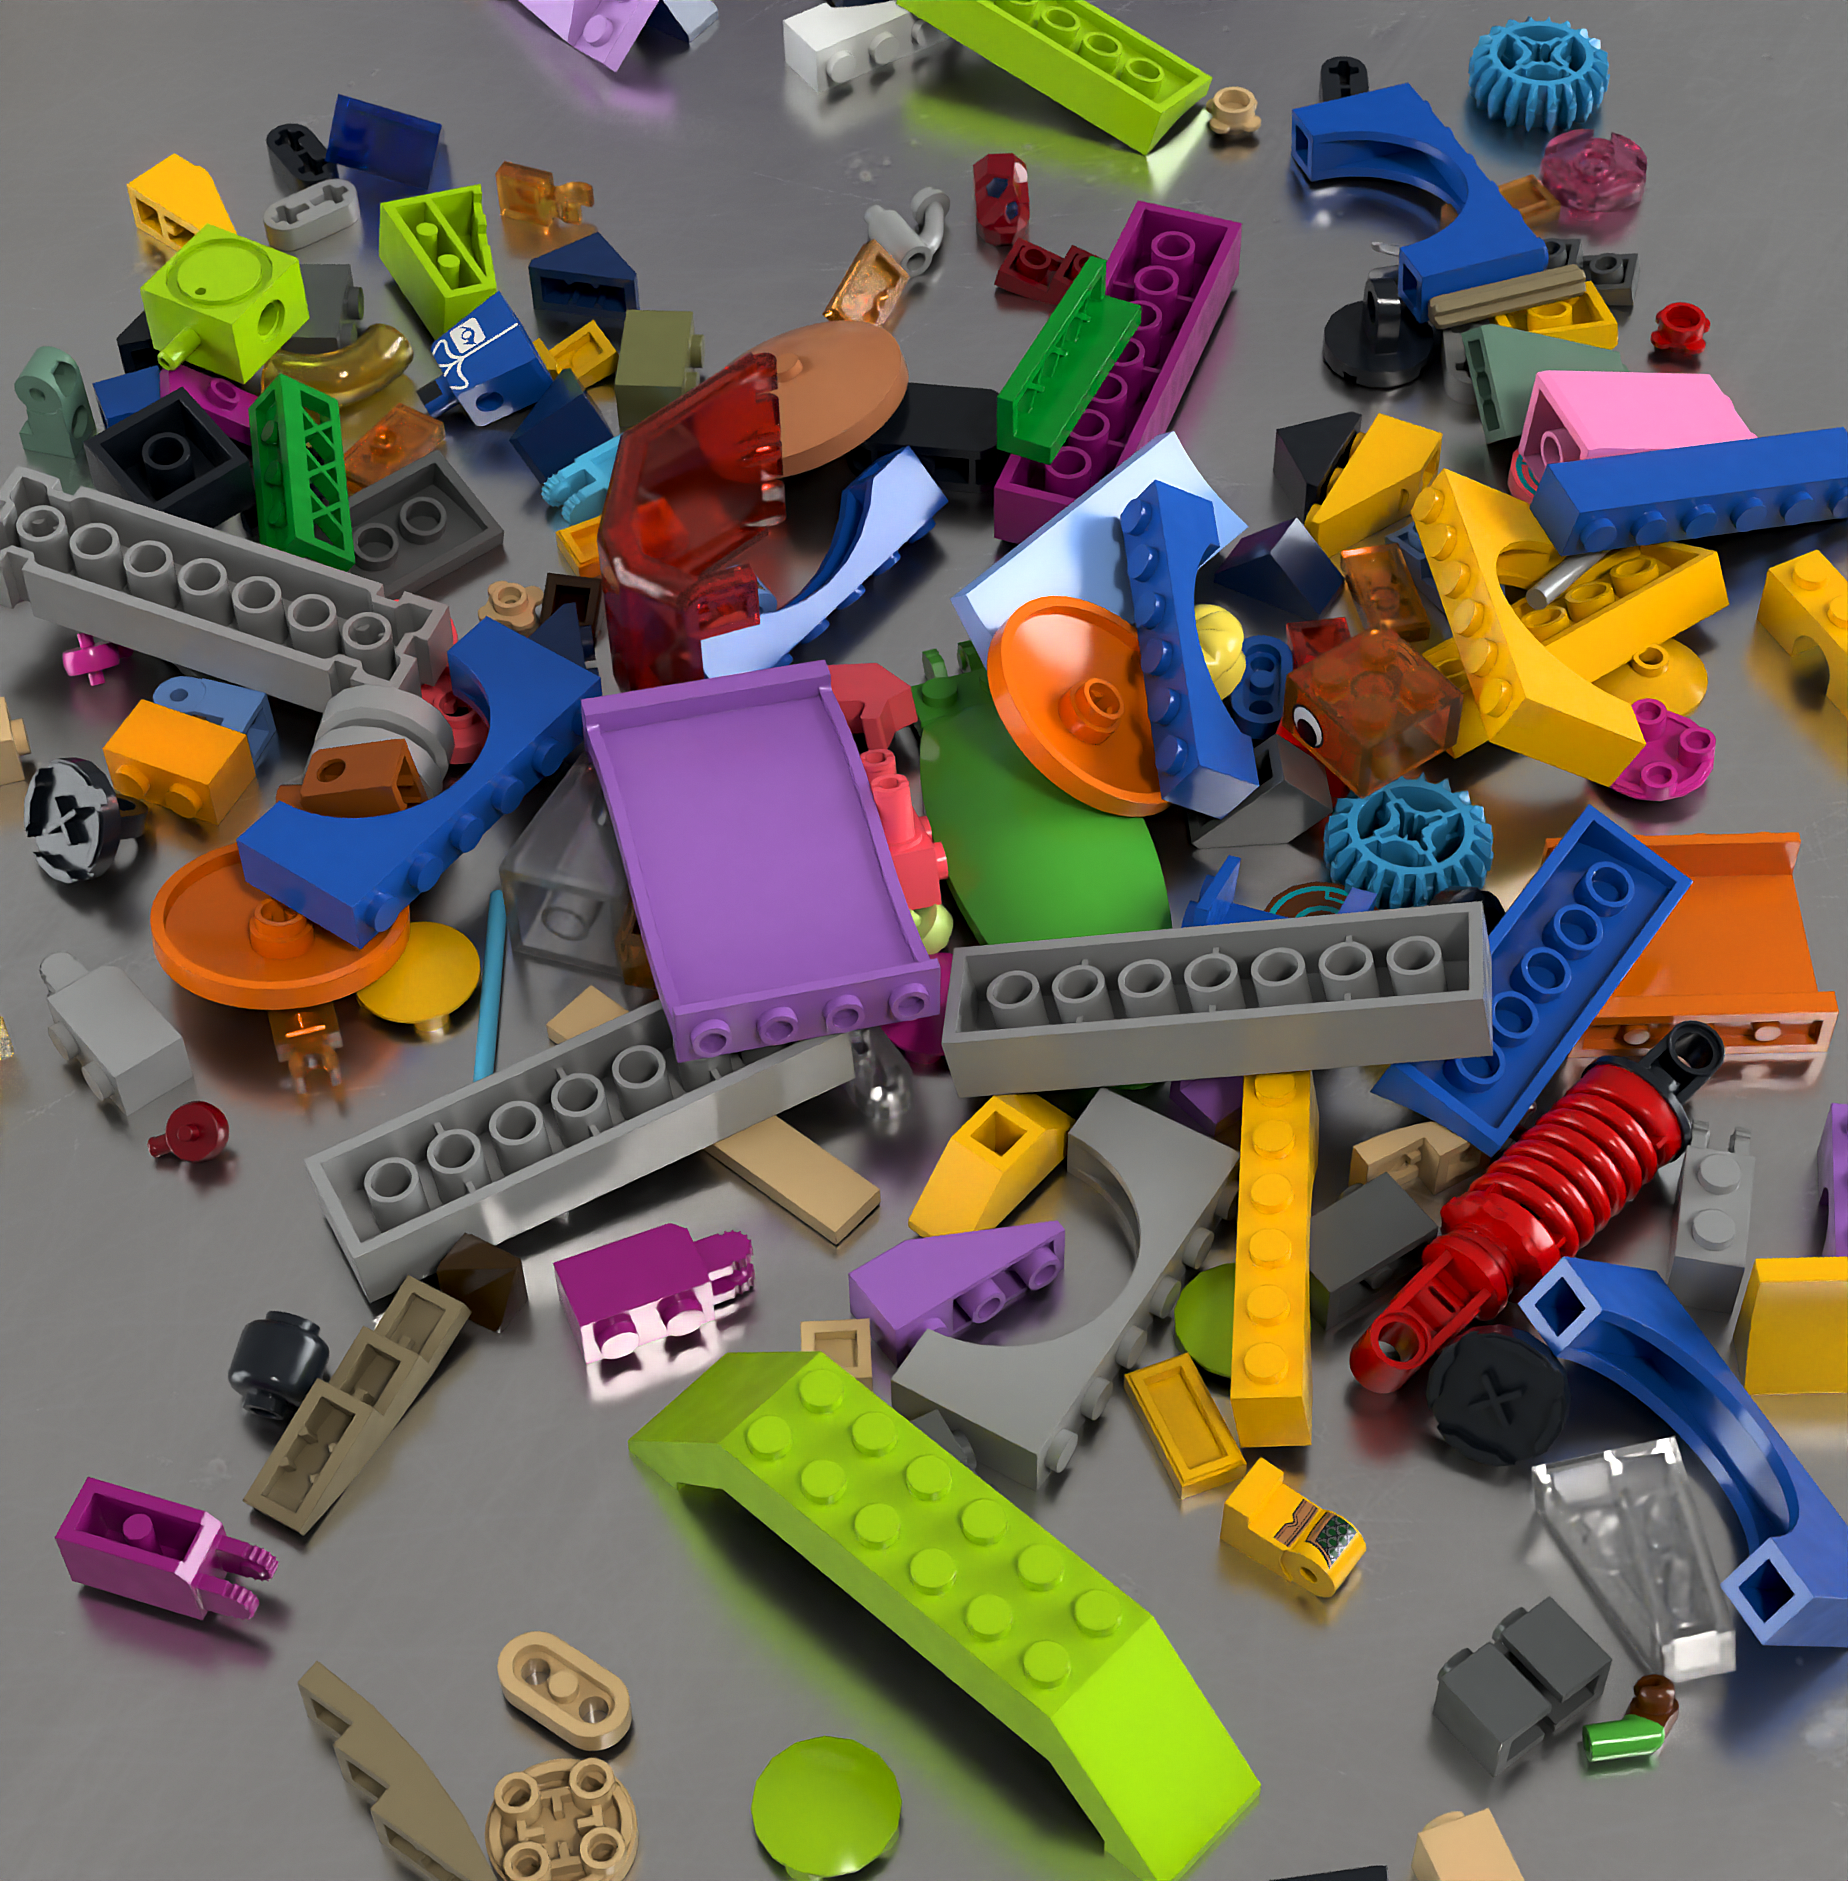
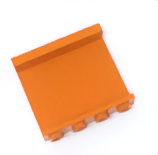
M1799 832L1632 835L1694 882L1575 1044L1567 1058L1601 1057L1607 1055L1619 1057L1645 1056L1677 1024L1689 1020L1699 1021L1713 1028L1723 1041L1725 1054L1827 1052L1839 1009L1835 991L1818 992L1792 875L1801 844ZM1546 838L1541 865L1562 838Z

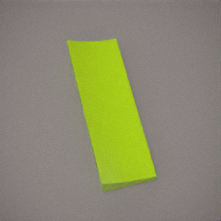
M1085 0L896 1V4L1144 156L1148 155L1165 133L1188 109L1207 95L1213 77Z

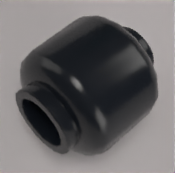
M269 1311L265 1319L254 1320L244 1327L228 1371V1380L236 1392L246 1397L243 1404L245 1410L264 1418L283 1420L286 1410L297 1411L316 1379H323L329 1361V1348L327 1343L319 1337L320 1327L317 1324L294 1314Z

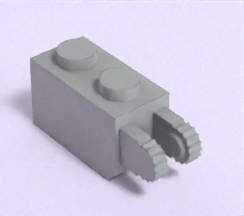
M64 950L62 952L55 951L53 954H48L46 958H42L43 962L39 964L41 968L39 972L44 984L48 986L49 994H47L48 997L46 999L54 1024L47 1028L48 1034L56 1049L65 1060L69 1061L76 1057L83 1065L81 1068L82 1074L93 1093L101 1101L110 1097L126 1116H129L193 1077L182 1036L120 966L101 965L89 972L79 960H76L75 955L72 956L70 952L65 953Z
M1693 1119L1690 1129L1691 1140L1690 1144L1686 1147L1676 1188L1665 1283L1682 1306L1732 1314L1746 1265L1756 1159L1755 1156H1749L1751 1129L1736 1126L1734 1133L1729 1139L1728 1151L1708 1149L1710 1142L1709 1122Z

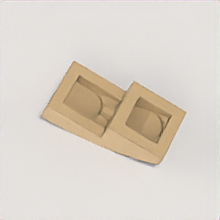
M1435 1121L1419 1123L1386 1132L1354 1145L1348 1186L1350 1187L1356 1183L1365 1185L1387 1172L1400 1186L1419 1177L1432 1194L1436 1195L1487 1169L1490 1157L1470 1142Z

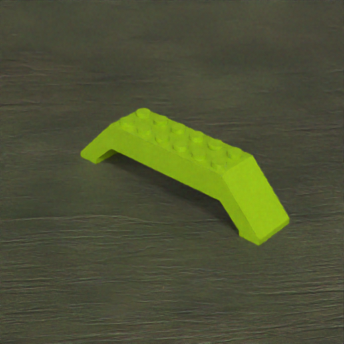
M727 1352L628 1440L629 1450L677 1491L685 1484L726 1491L1051 1763L1104 1839V1850L1141 1881H1179L1261 1793L1259 1780L1153 1615L823 1352Z

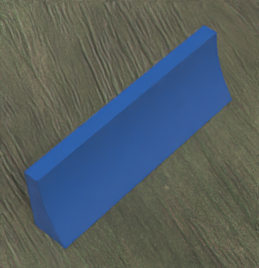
M1588 804L1488 935L1492 957L1493 1056L1390 1064L1370 1092L1439 1123L1492 1158L1502 1147L1694 881L1592 805Z

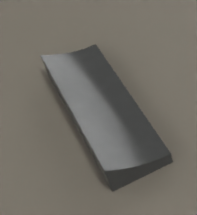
M438 449L348 497L355 564L348 573L382 583L385 598L391 600L400 599L404 591L414 594L503 544L504 530ZM317 524L314 525L315 538L333 545ZM173 663L184 676L199 679L205 678L246 688Z

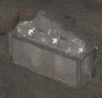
M1675 1436L1532 1467L1536 1510L1654 1674L1668 1678L1673 1684L1736 1671L1735 1628L1723 1589L1720 1587L1721 1583Z

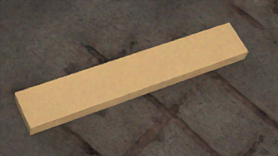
M590 985L546 1024L548 1038L556 1044H560L629 1011ZM776 1115L703 1148V1150L835 1245L846 1237L881 1202L880 1189Z

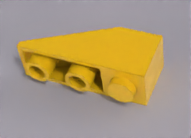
M1379 413L1367 433L1359 432L1356 435L1350 449L1347 465L1344 469L1337 467L1334 470L1328 483L1325 500L1322 505L1313 504L1304 524V527L1328 558L1411 514L1410 511L1414 507L1419 493L1424 488L1429 487L1438 475L1442 433Z

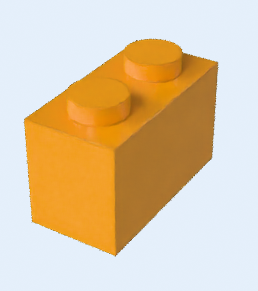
M144 699L140 700L102 748L115 790H118L123 795L138 800L143 799L169 808L182 817H195L219 826L256 776L246 734Z

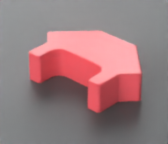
M878 663L827 665L831 674L832 691L845 716L852 734L864 733L868 751L888 749L896 731L918 721L911 686Z

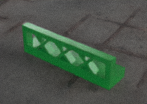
M1094 256L1089 257L997 396V449L1051 465L1141 324V305L1105 295V259Z
M280 373L248 408L260 544L302 558L307 557L321 564L348 572L355 564L338 400ZM303 407L320 415V425L314 422ZM306 443H310L324 460L325 465L322 466L306 448ZM311 483H313L317 487V489L322 493V495L327 499V501L329 502L328 507H325V505L310 489ZM317 524L333 545L315 538L314 525Z

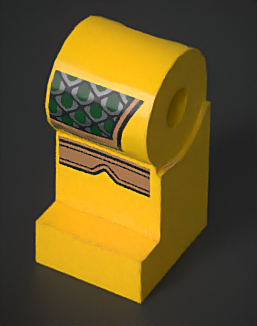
M1260 1457L1224 1503L1220 1539L1290 1583L1293 1581L1316 1596L1332 1597L1366 1552V1543L1362 1535L1344 1517L1333 1511L1321 1509L1283 1483L1284 1472Z

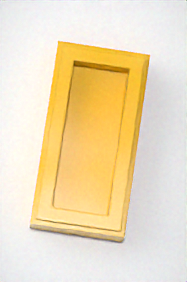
M1188 1352L1124 1375V1389L1181 1500L1246 1476L1247 1463Z

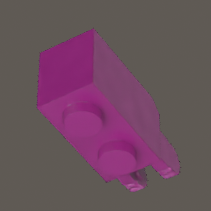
M667 1223L553 1263L559 1301L586 1365L605 1358L615 1359L623 1357L639 1346L670 1335L681 1336L695 1331L702 1324L715 1320V1304L735 1298L736 1294L743 1295V1292L749 1291L750 1286H754L753 1280H755L754 1264H750L752 1262L753 1246L751 1239L748 1240L747 1234L743 1235L741 1231L734 1232V1230L731 1232L724 1231L723 1235L717 1233L693 1242L687 1228L672 1223Z
M87 1477L55 1536L72 1581L200 1620H204L208 1611L228 1617L233 1616L235 1619L250 1620V1618H253L259 1606V1599L256 1598L257 1595L251 1593L252 1591L247 1590L244 1586H239L236 1583L231 1584L229 1581L224 1580L227 1572L246 1578L251 1577L255 1580H261L262 1582L264 1580L269 1581L273 1578L279 1566V1561L276 1560V1557L271 1552L264 1550V1548L226 1536L222 1522L206 1511L91 1477Z

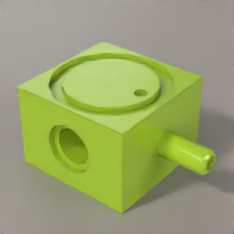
M208 223L139 288L153 347L160 351L157 355L158 362L161 367L169 371H174L183 361H187L245 384L310 319L297 257Z

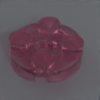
M1577 129L1558 135L1545 148L1544 158L1540 164L1539 185L1552 200L1564 207H1568L1569 214L1581 221L1595 220L1599 217L1600 213L1618 211L1641 201L1646 184L1647 157L1643 150L1629 138L1613 132L1611 133L1610 140L1593 138L1594 129Z

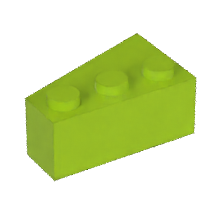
M481 184L380 203L379 258L435 341L495 294L497 290L491 248L488 245L486 234V215L483 214Z

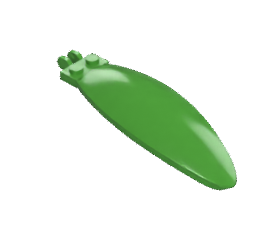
M971 640L958 643L957 660L963 673L948 677L944 660L939 655L937 648L923 651L922 662L928 681L911 686L918 716V721L913 724L921 737L920 780L924 811L931 826L933 843L941 842L945 851L948 865V879L945 880L964 919L979 944L982 946L1172 929L1170 907L1161 865L1143 817L1119 816L1093 808L1064 792L1028 760L1008 733L997 712L989 688L987 671ZM1152 1083L1104 1087L1121 1090L1143 1089L1151 1085Z

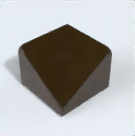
M471 1233L463 1234L437 1268L441 1292L464 1303L472 1312L468 1319L494 1333L504 1331L528 1300L521 1259Z

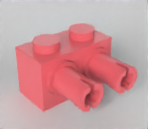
M874 749L861 753L860 757L869 780L908 908L916 910L931 907L934 904H942L939 880L948 879L945 851L941 842L933 843L928 817H918L911 803L909 781L904 775L897 774L895 756L892 751L888 749Z

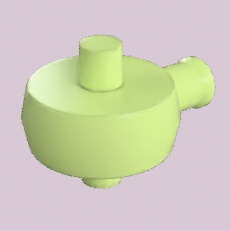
M934 904L931 907L916 910L909 909L928 955L936 954L945 948L953 929V919L947 909L942 904Z

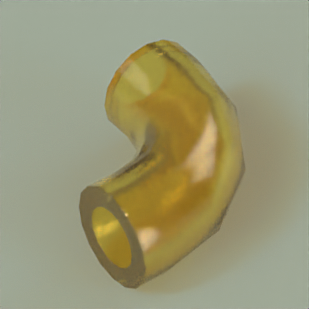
M380 323L369 326L350 345L333 352L305 354L279 349L264 365L261 376V393L282 373L337 399L339 407L349 406L379 394L399 378L413 361V350L409 341L401 332L392 326Z

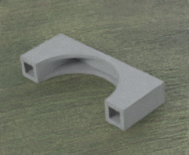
M1104 1087L1099 1089L1068 1132L1067 1172L1084 1181L1103 1196L1119 1214L1130 1233L1137 1254V1263L1124 1290L1102 1314L1088 1324L1055 1339L1019 1346L980 1345L944 1336L927 1328L891 1378L892 1408L904 1418L911 1421L938 1409L951 1432L960 1429L965 1434L973 1449L976 1461L1036 1492L1051 1470L1060 1473L1066 1467L1077 1445L1078 1435L1076 1433L1086 1418L1096 1420L1101 1415L1110 1399L1113 1390V1383L1111 1381L1122 1366L1127 1369L1133 1367L1143 1351L1147 1340L1146 1330L1155 1316L1163 1319L1169 1314L1181 1289L1180 1279L1188 1267L1198 1269L1202 1265L1211 1249L1214 1240V1229L1222 1218L1230 1221L1238 1211L1239 1151Z

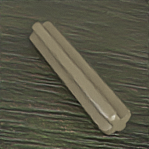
M1570 264L1435 296L1427 303L1428 318L1436 329L1441 330L1579 297L1586 291L1585 273L1577 265Z

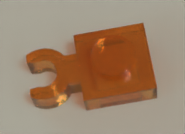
M333 1002L296 1009L267 1010L279 1062L289 1060V1071L297 1093H307L305 1076L315 1069L326 1070L329 1073L332 1086L340 1085L342 1072L338 1055L334 1049L343 1047Z

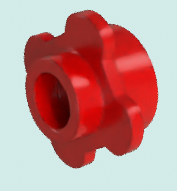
M1677 302L1667 305L1656 314L1655 322L1658 324V329L1651 333L1650 338L1651 343L1655 347L1667 349L1674 353L1699 354L1704 351L1706 342L1702 337L1703 333L1709 331L1710 321L1699 307L1690 303Z

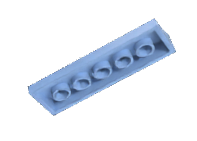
M1174 431L1157 435L950 598L986 671L988 650L995 632L1020 606L1036 598L1044 596L1078 598L1111 611L1131 625L1135 622L1120 514L1124 511L1126 505L1132 499L1137 498L1154 479L1213 502L1220 547L1201 566L1248 528L1206 483L1186 454Z

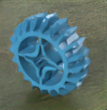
M1528 16L1526 21L1522 23L1508 19L1505 27L1492 26L1489 34L1479 37L1478 45L1474 48L1473 56L1469 60L1468 84L1470 95L1476 98L1478 109L1489 111L1490 119H1505L1507 128L1518 124L1525 126L1527 132L1532 127L1543 128L1547 133L1550 132L1553 126L1569 130L1573 121L1585 123L1589 114L1598 112L1599 105L1604 98V92H1607L1610 77L1608 74V53L1601 49L1599 39L1588 38L1587 29H1571L1570 21L1558 24L1551 22L1550 17L1545 21H1535L1531 16Z
M1397 770L1391 781L1386 782L1373 774L1367 787L1353 784L1350 793L1347 794V798L1337 799L1336 806L1333 808L1334 812H1332V816H1329V823L1325 825L1323 859L1326 862L1325 868L1330 870L1332 883L1344 885V891L1349 894L1352 887L1376 893L1375 906L1379 910L1428 906L1436 894L1449 886L1479 887L1478 889L1481 890L1485 885L1487 872L1491 870L1494 855L1491 851L1493 843L1492 825L1485 823L1486 817L1484 816L1483 806L1471 805L1468 790L1451 793L1448 778L1438 784L1427 782L1424 771L1416 780L1405 779ZM1451 855L1449 858L1442 861L1443 857Z

